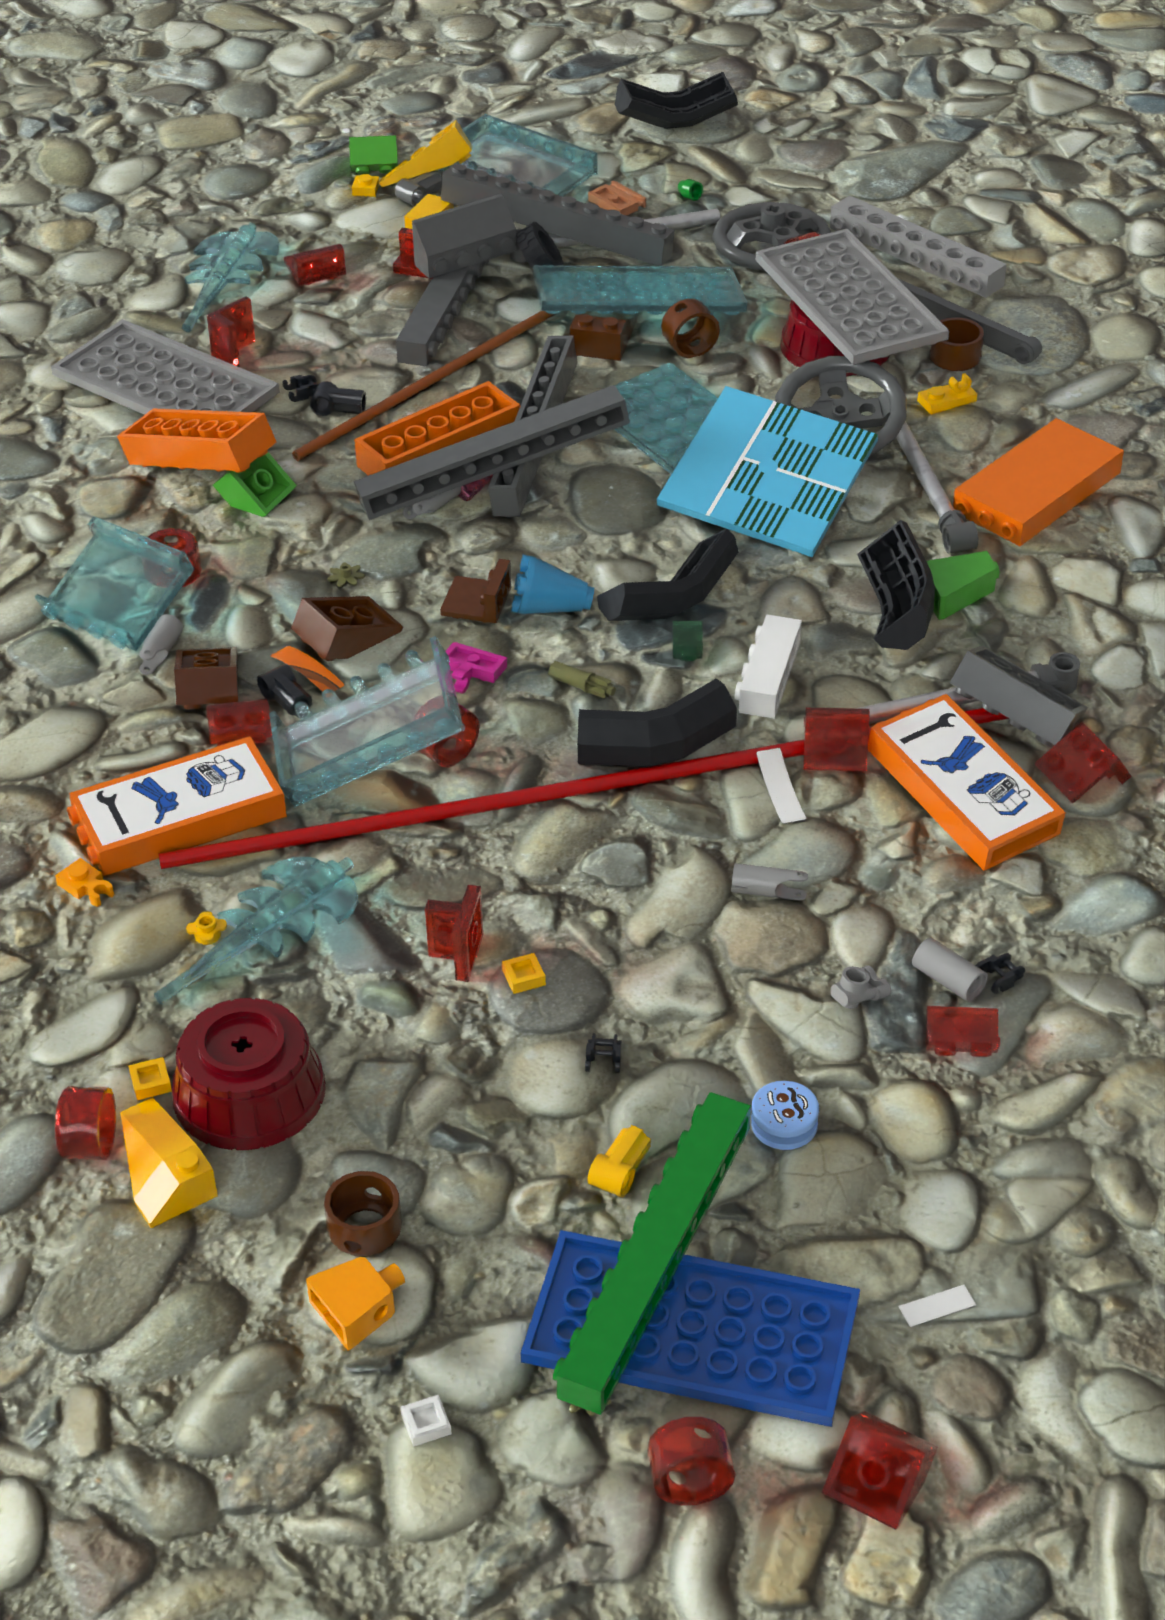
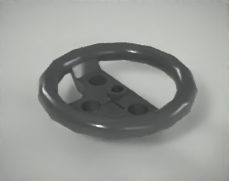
M762 202L747 204L729 211L716 222L712 239L718 252L732 263L753 270L765 271L755 260L756 254L741 250L744 243L759 241L770 243L775 247L801 240L798 232L803 229L811 228L816 236L831 233V230L825 219L810 209L790 203Z
M827 356L805 363L785 378L775 395V402L860 429L879 427L885 423L884 427L876 432L878 434V441L870 455L876 454L895 440L907 419V398L897 378L877 363L866 361L862 364L853 365L845 356ZM846 373H854L869 378L883 388L884 392L878 398L863 399L849 391ZM818 377L820 398L811 407L797 408L791 404V400L798 388L810 379ZM839 395L841 398L833 399L830 396ZM865 411H869V412H872L873 414H872V415H869V416H865V415H862L861 413H862V412H865Z

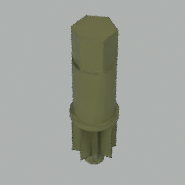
M554 661L550 665L548 675L553 679L603 699L615 694L616 688L613 687L614 684H611L612 680L558 661Z

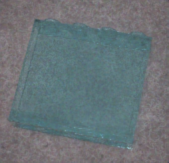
M93 516L87 524L93 534L91 540L49 598L39 594L35 598L42 607L41 612L52 620H56V618L61 619L68 626L76 630L80 627L97 639L106 638L118 648L124 649L127 647L137 651L159 617L163 615L189 578L194 567L185 552Z

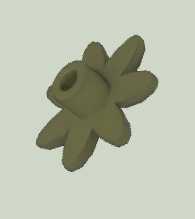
M344 562L340 569L330 568V572L333 575L327 579L330 582H337V586L341 588L346 582L356 586V579H363L365 574L359 572L360 565L351 567Z

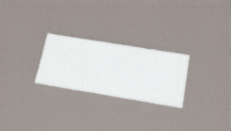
M961 1285L898 1307L908 1325L912 1327L976 1306V1303L965 1285Z

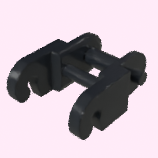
M314 375L290 377L289 385L287 380L282 382L285 390L296 389V396H294L292 391L288 394L292 402L309 399V397L313 396L318 386Z
M1009 953L999 957L992 955L975 965L986 973L996 971L1002 977L995 981L991 987V991L994 994H997L999 990L1004 992L1014 987V982L1023 978L1026 971L1023 966L1016 967L1011 962L1012 956ZM1006 966L1010 971L1004 973L1001 968Z
M593 1033L592 1039H588L586 1047L585 1072H590L591 1061L595 1060V1055L613 1057L615 1073H620L622 1040H618V1034L614 1035V1039L597 1038L596 1033ZM596 1046H613V1051L596 1050Z

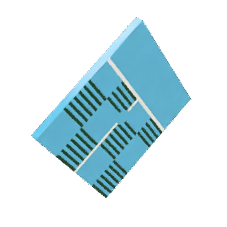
M725 386L657 497V505L813 557L878 441V434Z

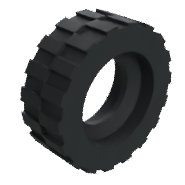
M532 222L516 233L517 243L523 256L541 278L547 280L563 270L564 262L557 246L539 223Z

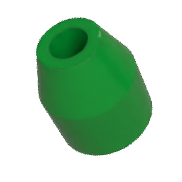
M692 179L682 180L678 184V191L683 197L696 201L703 194V185Z

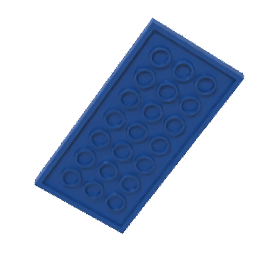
M560 1230L520 1353L521 1363L555 1369L558 1360L561 1357H567L570 1351L569 1345L573 1332L577 1327L582 1328L587 1320L586 1312L588 1305L593 1297L598 1298L600 1296L604 1276L609 1268H615L622 1242ZM684 1255L618 1383L832 1427L858 1308L860 1289Z

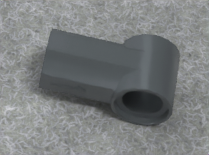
M435 170L413 180L403 178L396 185L395 195L398 199L416 206L427 194H433L442 188V177Z

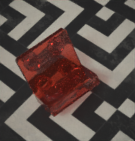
M341 244L284 257V263L298 285H310L316 281L335 279L338 276L346 275L344 248Z
M247 296L207 315L211 355L237 367H240L239 350L255 342L251 299Z
M1083 722L1035 762L1038 769L1071 803L1076 802L1105 776L1108 779L1114 776L1122 785L1132 777L1121 760Z

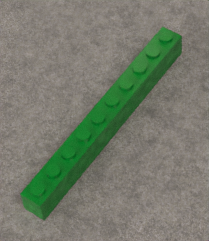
M709 1092L703 1105L698 1104L692 1116V1126L689 1131L684 1130L682 1132L675 1157L670 1156L666 1161L660 1185L655 1183L650 1191L646 1211H640L635 1219L633 1235L630 1240L625 1239L622 1242L615 1268L607 1270L602 1282L600 1296L591 1299L586 1312L587 1320L582 1328L577 1327L573 1332L569 1345L570 1351L567 1357H561L555 1366L553 1380L557 1381V1399L599 1415L604 1411L750 1129L751 1105Z

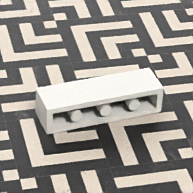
M766 614L763 625L757 626L755 634L756 644H751L749 663L745 662L742 669L741 679L743 681H738L735 689V700H739V713L775 719L800 646L802 620Z

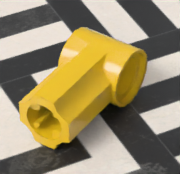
M633 1125L629 1128H623L606 1154L600 1153L595 1157L589 1169L588 1184L619 1197H625L634 1181L636 1168L651 1147V1139L646 1136L643 1129Z

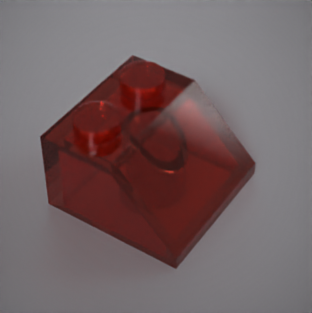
M863 1411L850 1418L822 1493L896 1530L921 1490L938 1446Z

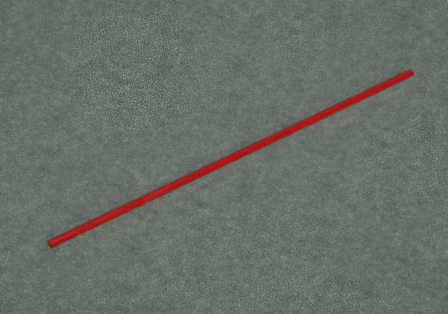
M984 708L964 711L977 724L1010 719L1001 713L998 715L992 714ZM871 728L158 853L161 869L758 764L759 761L756 754L758 751L780 748L783 759L865 745L868 744Z

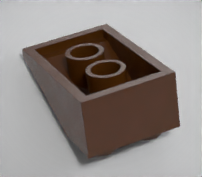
M589 309L576 314L570 326V336H574L576 355L621 361L637 322V315Z
M369 596L302 598L291 629L300 636L301 641L310 645L320 658L326 661H334V659H348L402 632L403 626Z
M237 647L181 649L176 651L174 667L176 705H183L184 709H198L202 707V704H214V707L227 708L233 706L232 703H238Z

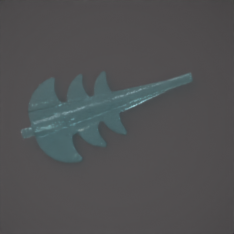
M249 223L248 225H242L238 232L228 231L212 235L203 240L193 250L194 255L204 256L189 264L190 270L195 272L186 276L185 281L187 284L204 283L191 313L182 325V329L185 332L192 330L202 313L227 283L250 284V277L244 270H264L262 260L257 255L277 256L279 254L280 244L274 234L270 232H256V225Z
M292 857L262 870L261 875L263 879L277 882L284 886V888L279 890L273 887L261 886L238 893L239 902L252 905L258 910L254 913L238 908L219 912L217 914L218 919H224L235 930L189 969L154 993L157 1002L162 1005L205 974L256 944L267 948L273 953L274 957L281 956L284 949V941L280 932L282 928L296 932L302 937L304 942H308L313 936L316 927L312 913L314 909L332 915L338 924L346 921L353 914L358 904L356 884L353 879L345 875L346 872L354 867L351 859L345 857L338 863L333 860L325 863L312 857Z

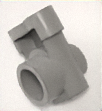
M869 965L862 968L854 966L845 968L842 972L841 980L831 987V996L843 1007L849 1009L857 1008L860 1002L870 999L877 1001L891 994L889 982L884 978H878L874 969Z

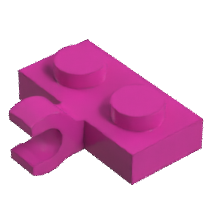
M453 642L440 657V667L453 671L451 678L457 680L452 686V691L463 694L468 689L472 677L494 683L507 668V657Z

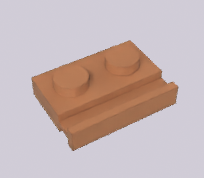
M614 180L611 181V185L605 184L588 192V201L606 210H617L626 216L638 211L639 206L646 207V197Z

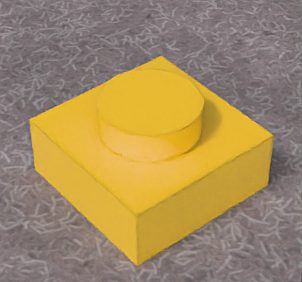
M369 174L356 175L352 185V196L376 197L379 188V176H371Z
M535 953L502 961V971L513 994L546 985V976Z
M163 1057L128 1066L137 1100L172 1092Z

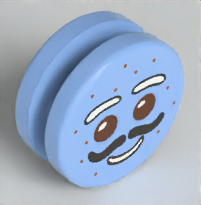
M775 1081L763 1086L754 1095L751 1110V1127L755 1136L762 1143L775 1149L792 1150L806 1145L814 1138L818 1129L819 1103L814 1093L806 1086L793 1081Z

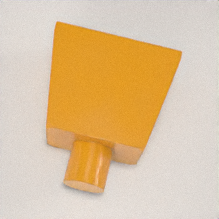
M358 1257L306 1278L309 1302L349 1351L393 1316L395 1307L392 1290L405 1284V1278L395 1263L377 1272L365 1257Z

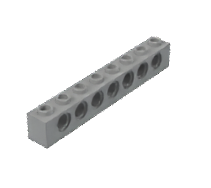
M850 195L831 206L830 228L833 230L848 229L860 242L985 298L1004 286L1007 264Z

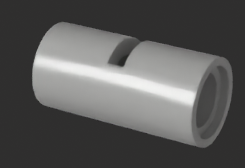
M931 937L919 945L912 959V965L967 1002H972L981 994L988 980L986 972Z

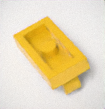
M963 373L962 380L959 382L954 377H950L948 385L931 387L930 389L918 392L917 401L930 414H935L976 402L978 393L970 387L972 383L971 378L966 373Z

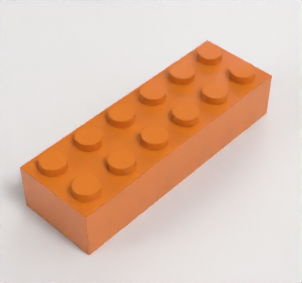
M484 382L354 439L357 467L369 476L515 421L520 404L491 382Z
M155 408L117 436L130 465H142L143 467L160 466L161 468L177 467L179 469L194 468L197 470L210 469L218 472L226 470L235 471L236 473L247 470L255 459L266 455L268 449L277 442L265 413Z

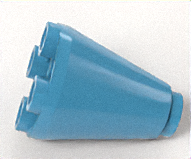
M523 554L520 564V572H523V574L517 573L514 590H517L518 595H514L511 612L539 614L581 612L583 609L590 610L594 596V587L588 586L587 582L539 558Z

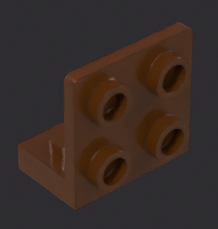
M499 559L495 569L490 570L488 580L455 576L441 606V616L497 624L512 588L510 560Z

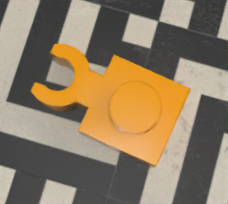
M81 858L55 875L58 886L77 899L88 895L89 901L93 906H101L99 894H107L111 898L114 896L113 886L109 881L103 880L102 872Z

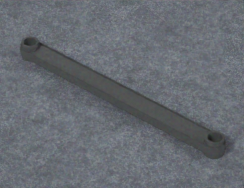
M898 279L939 321L946 318H965L978 323L984 331V345L1015 358L1021 364L1031 363L1041 354L1042 344L1036 337H1028Z

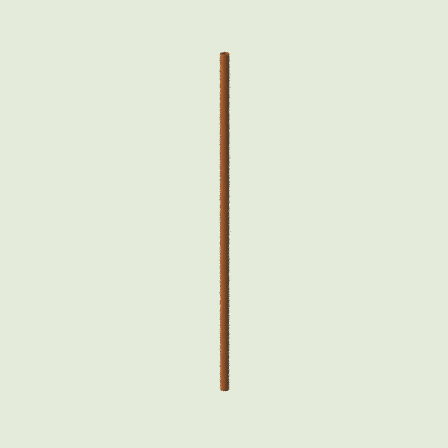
M595 280L296 449L292 452L293 458L296 461L305 458L600 289L599 282Z

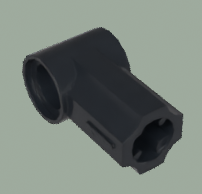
M324 381L316 387L310 401V407L315 414L320 416H327L332 412L360 414L365 411L366 392L364 390L338 388L332 382Z
M287 664L280 665L257 676V685L263 697L268 701L275 699L290 715H295L297 718L307 714L308 709L313 705L312 697L297 683L292 669Z

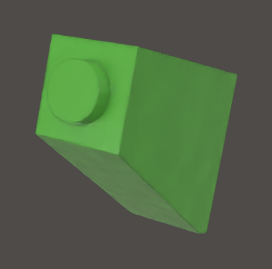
M988 551L926 561L934 581L933 611L938 620L951 616L995 591L996 579L999 578L1000 571L998 563L992 560Z

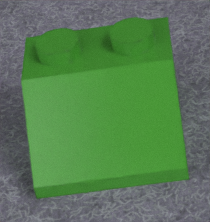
M396 135L349 137L350 167L352 172H356L359 175L369 174L370 171H379L382 174H387L398 165Z
M269 452L255 459L247 470L240 473L227 471L213 484L214 488L231 507L261 517H265L297 486Z

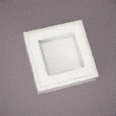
M439 1395L400 1407L401 1415L413 1447L452 1434L451 1425Z

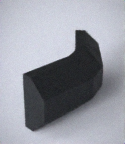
M724 72L676 92H661L621 78L617 86L615 107L619 114L664 129L690 127L738 105L735 92Z
M900 520L857 555L880 602L882 617L874 640L882 648L908 650L926 636L934 610L935 586L931 570L908 523Z
M725 529L699 542L671 581L622 583L598 595V608L608 621L669 619L705 600L737 556L739 551L735 536L728 529Z
M714 679L665 708L647 712L579 709L578 764L651 767L683 759L735 728L737 707L725 684L718 679Z

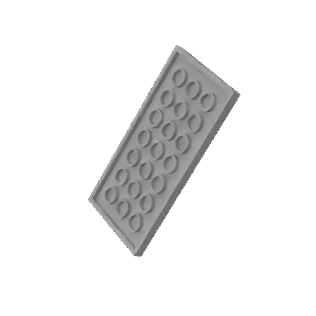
M848 229L756 251L755 260L853 365L948 340L949 330Z
M123 319L51 366L54 376L144 415L153 408L253 412L280 393L279 383Z

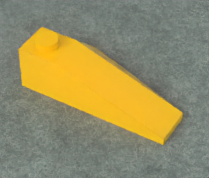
M455 120L432 137L428 147H420L410 156L411 159L409 161L404 160L382 177L379 181L380 186H388L399 182L403 178L409 179L453 165L457 161L460 164L466 161L471 156L469 152L472 151V145L458 121Z
M153 1097L120 1112L134 1202L150 1228H154L218 1197L212 1166L197 1144Z

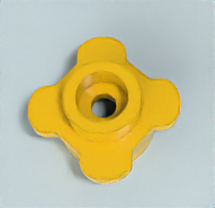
M206 911L200 913L195 922L189 923L186 926L188 934H194L195 940L198 943L209 945L220 939L221 931L227 928V923L224 919H217L211 912Z

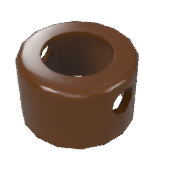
M684 299L676 302L667 310L661 324L662 334L677 354L684 358H692L707 353L717 342L720 333L717 319L703 302L696 299ZM698 317L696 324L690 331L678 334L681 327L687 321ZM695 340H701L697 346L690 345Z
M946 318L940 320L949 330L948 340L931 345L929 352L930 360L936 366L949 371H965L977 366L982 358L983 328L978 323L965 318Z
M356 1171L346 1174L333 1182L326 1192L324 1209L327 1231L331 1242L340 1251L353 1256H371L383 1252L394 1244L401 1232L402 1216L398 1190L388 1177L374 1171ZM373 1187L377 1189L381 1193V1195L378 1196L370 1194L367 1192L366 1189ZM360 1211H373L383 1217L378 1222L365 1226L345 1223L348 1217Z

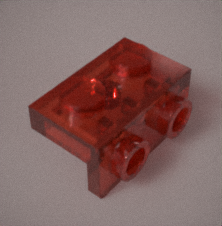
M267 699L215 704L206 707L210 745L217 744V746L249 736H251L254 743H262L267 741L268 737H273Z
M927 1006V1051H935V1054L940 1056H952L956 1052H970V1055L974 1057H989L992 1053L998 1052L1000 1037H998L997 1008Z

